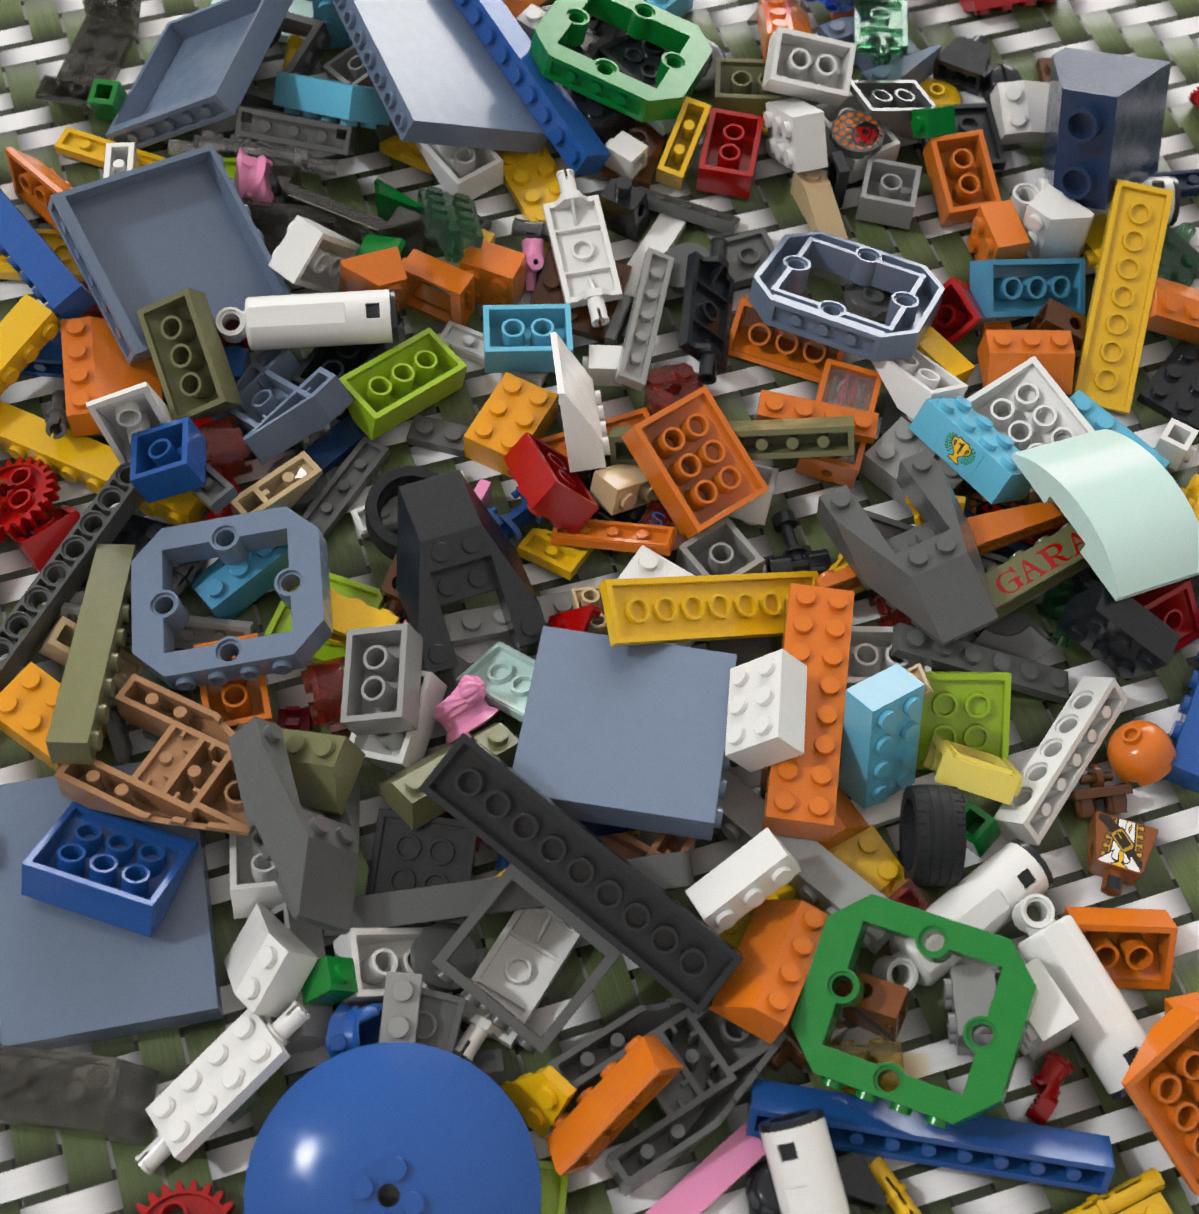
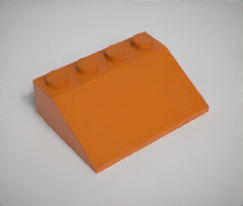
M88 316L60 320L66 417L74 437L102 434L87 409L86 402L143 382H147L163 400V389L152 357L128 365L104 318Z
M706 385L637 423L621 436L685 541L770 490Z
M1177 1004L1151 1027L1121 1084L1192 1193L1198 1195L1199 1013Z

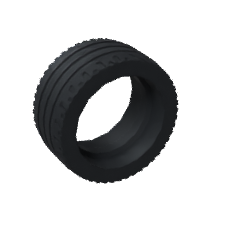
M416 465L394 468L379 477L368 493L365 503V520L368 534L376 548L391 560L394 559L397 553V535L390 532L383 525L381 519L382 509L390 499L398 495L399 486L439 475L437 472L429 470V468Z
M919 784L907 786L902 797L899 821L901 865L904 868L906 883L916 886H953L959 884L965 866L967 837L965 809L960 790L955 786Z

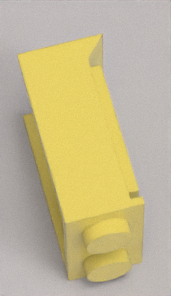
M934 732L922 765L937 772L934 778L935 782L955 786L960 790L1011 805L1013 797L1019 795L1023 781L1021 778L1022 774L1007 758L1003 757L1001 759L999 756L946 739L943 741Z

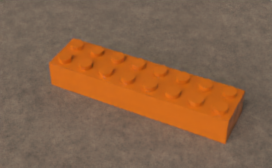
M796 583L790 584L781 649H784L807 666L804 754L768 767L762 831L768 827L774 835L829 842L835 822L855 591Z

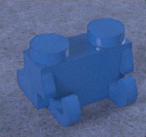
M518 486L511 494L515 499L520 496L522 504L509 514L503 513L498 517L496 515L498 511L494 506L487 509L507 538L510 540L513 537L515 541L522 537L520 528L524 525L531 524L534 520L537 523L545 520L544 516L538 518L527 508L528 502L518 492Z

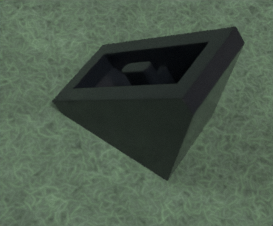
M859 1152L838 1164L847 1202L850 1205L879 1214L884 1209L887 1198Z

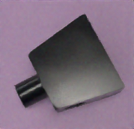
M976 35L973 39L957 36L935 58L932 79L943 80L957 88L978 95L988 71L992 48L988 45L987 39L982 35Z
M620 176L617 179L613 178L599 195L606 228L638 243L650 225L647 194L645 191L632 186V180L627 176Z

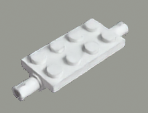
M563 169L556 173L561 192L559 199L553 203L543 204V213L565 304H570L571 308L588 305L592 326L599 327V317L601 325L605 326L610 322L605 302L620 300L623 293L599 195L585 196L577 190L574 171L566 169L567 176L565 178Z
M546 907L515 911L471 979L517 1018L527 1024L582 936ZM467 1001L462 1020L468 1023L469 1026L457 1043L454 1054L459 1057L463 1055L465 1060L472 1062L473 1057L486 1037H491L511 1049L520 1035L510 1027L506 1031L498 1027L489 1018L492 1012L482 1004L479 1008H476Z
M295 1000L274 1023L267 1022L262 1015L253 1014L249 1009L237 1018L145 1109L158 1130V1137L140 1155L135 1157V1160L139 1162L140 1168L151 1175L171 1154L182 1163L188 1159L291 1057L285 1049V1046L289 1043L287 1039L306 1020L311 1018L310 1014L307 1013L308 1011Z

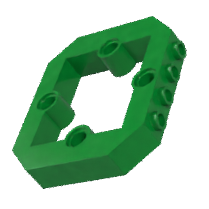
M556 0L535 27L529 49L543 77L641 122L676 119L685 97L691 96L705 74L713 52L698 25L643 0ZM589 15L626 31L630 37L636 40H646L670 52L662 55L655 82L658 85L656 89L619 72L617 64L609 59L599 58L593 60L565 46L577 47L584 43L590 21Z
M871 894L827 916L791 1027L812 1072L822 1077L820 1084L839 1091L842 1090L843 1085L856 1089L855 1097L876 1104L877 1097L891 1102L890 1110L909 1117L912 1110L926 1115L924 1122L946 1130L948 1123L959 1126L1004 1104L1038 989L1011 939ZM868 927L915 942L918 951L931 963H942L952 955L1001 971L988 1015L972 1017L963 1028L964 1041L971 1051L975 1053L963 1095L913 1078L894 1062L886 1061L877 1065L828 1047L841 1007H854L864 997L865 988L863 982L853 971ZM931 935L943 936L944 945L940 950L933 952L926 949V941ZM844 979L851 980L853 984L851 993L848 996L839 997L836 992L838 983ZM979 1027L990 1028L993 1032L991 1042L984 1046L975 1044L973 1040L975 1030ZM888 1072H896L899 1077L898 1087L894 1091H885L881 1084L883 1076Z

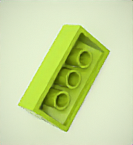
M429 327L343 375L339 380L354 400L348 406L353 421L371 440H374L462 388L467 365Z

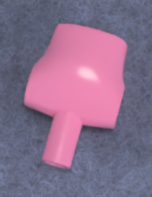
M541 238L522 240V253L526 254V292H534L537 284V272L545 263L544 239Z

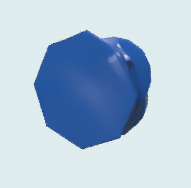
M340 1001L337 1009L329 1018L325 1038V1046L329 1057L332 1058L342 1052L360 1046L379 1043L383 1004L373 1003L359 1008V1005L352 1006Z

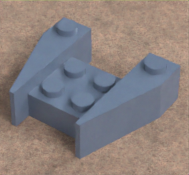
M909 11L842 17L821 24L818 27L817 35L857 44L854 62L863 71L861 72L860 80H916L920 84L933 74L935 58L940 54L941 45L937 44L920 51L906 36Z
M289 349L264 350L258 355L236 383L243 405L210 418L230 444L237 440L245 431L249 432L243 438V441L263 465L333 421L354 401L339 378L322 367H319L299 387L293 384L291 378L301 365Z

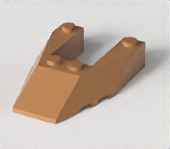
M134 673L114 697L122 720L160 737L134 774L130 776L97 759H94L93 765L62 764L54 774L63 796L92 810L141 821L250 836L254 830L249 828L246 822L228 739L237 731L234 732L223 721L219 713Z

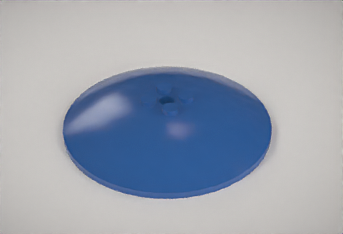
M408 1042L376 1043L342 1052L322 1062L294 1083L280 1098L263 1124L251 1152L244 1187V1214H540L542 1198L540 1168L534 1143L523 1117L504 1090L489 1075L467 1060L437 1047ZM385 1184H393L399 1190V1200L392 1207L384 1206L379 1200V1191Z

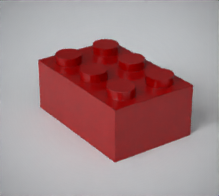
M711 108L698 167L696 190L745 199L750 198L762 136L763 116Z
M526 432L504 456L503 459L509 468L508 474L517 482V490L526 498L529 511L538 518L546 517L558 530L566 529L572 534H576L599 509L577 472L570 473L568 457L530 433Z

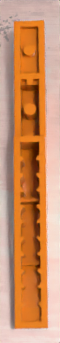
M1054 501L1046 504L1041 502L966 518L974 534L980 556L1056 529L1069 522ZM848 564L846 568L841 570H827L821 573L816 578L814 586L849 591L863 586V584Z

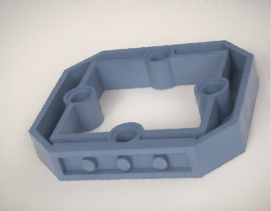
M823 231L785 234L753 276L749 302L767 325L873 362L913 356L939 312L945 287L925 265ZM811 266L846 277L860 286H872L893 293L885 318L886 325L846 312V307L837 301L825 300L817 302L799 296V294L804 293L806 290Z
M286 506L161 528L131 561L132 654L143 667L174 690L191 691L198 686L209 684L220 686L228 681L238 679L255 680L261 675L273 673L284 675L292 672V670L302 669L333 634L327 542L319 528ZM288 545L289 568L283 569L277 574L274 580V587L287 608L291 609L292 631L243 640L234 636H227L221 638L214 645L175 651L174 632L186 626L189 620V612L179 597L173 592V565L219 557L224 564L237 565L247 558L250 551ZM299 586L296 590L290 592L294 587ZM237 655L234 660L229 661L231 657Z

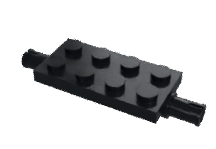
M721 236L711 239L710 257H704L695 251L688 255L678 347L700 362L697 379L705 385L714 384L717 380L716 374L719 375L727 371L735 280L728 275L729 262L727 261V250L729 242Z

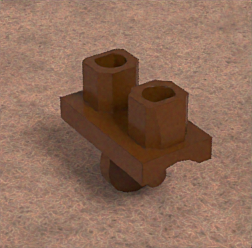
M1090 764L1087 774L1082 775L1079 779L1080 785L1089 784L1090 789L1072 791L1066 802L1072 801L1077 819L1093 817L1097 811L1095 798L1102 797L1106 814L1126 813V794L1133 793L1132 784L1104 787V782L1113 781L1112 772H1103L1099 764Z

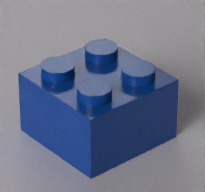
M189 416L132 434L130 482L148 503L205 486L206 438Z

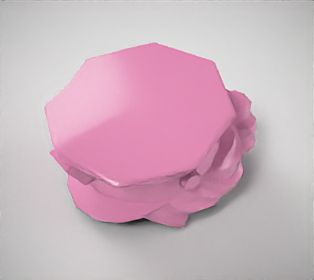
M239 148L234 177L238 187V194L241 200H250L254 208H258L261 211L269 210L276 202L269 174L272 173L269 167H273V162L270 159H266L264 155L259 157L249 156L244 149Z
M463 676L451 695L435 707V721L442 724L447 731L446 745L457 741L462 733H470L494 717L500 710L489 706L484 699L487 696L486 684L479 676Z

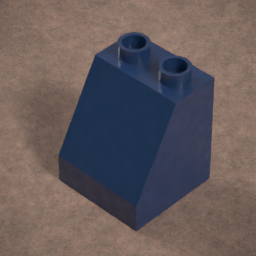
M1068 47L1053 54L1042 161L1048 183L1061 191L1066 197L1075 200L1084 207L1105 211L1110 207L1117 179L1141 184L1156 173L1159 164L1171 62Z

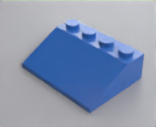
M73 801L23 861L21 895L151 937L170 908L198 848V842L114 814L92 810Z

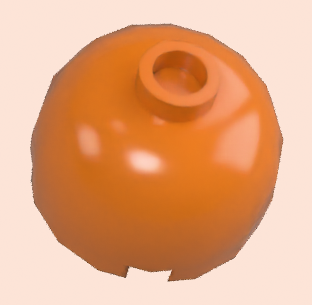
M1132 720L1122 724L1113 732L1108 741L1107 757L1115 776L1126 784H1129V781L1138 782L1139 786H1147L1160 781L1172 769L1171 762L1173 756L1176 758V751L1169 735L1160 726L1149 721Z

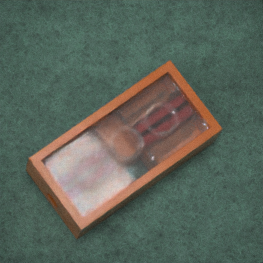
M827 358L815 400L874 412L882 379L877 371ZM854 441L855 456L799 458L795 473L853 488L860 470L866 443Z

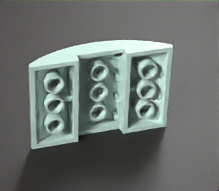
M1101 429L1012 454V460L1044 504L1054 501L1084 541L1085 546L1080 553L1116 602L1199 575V521L1190 503L1163 465L1130 438L1109 429Z

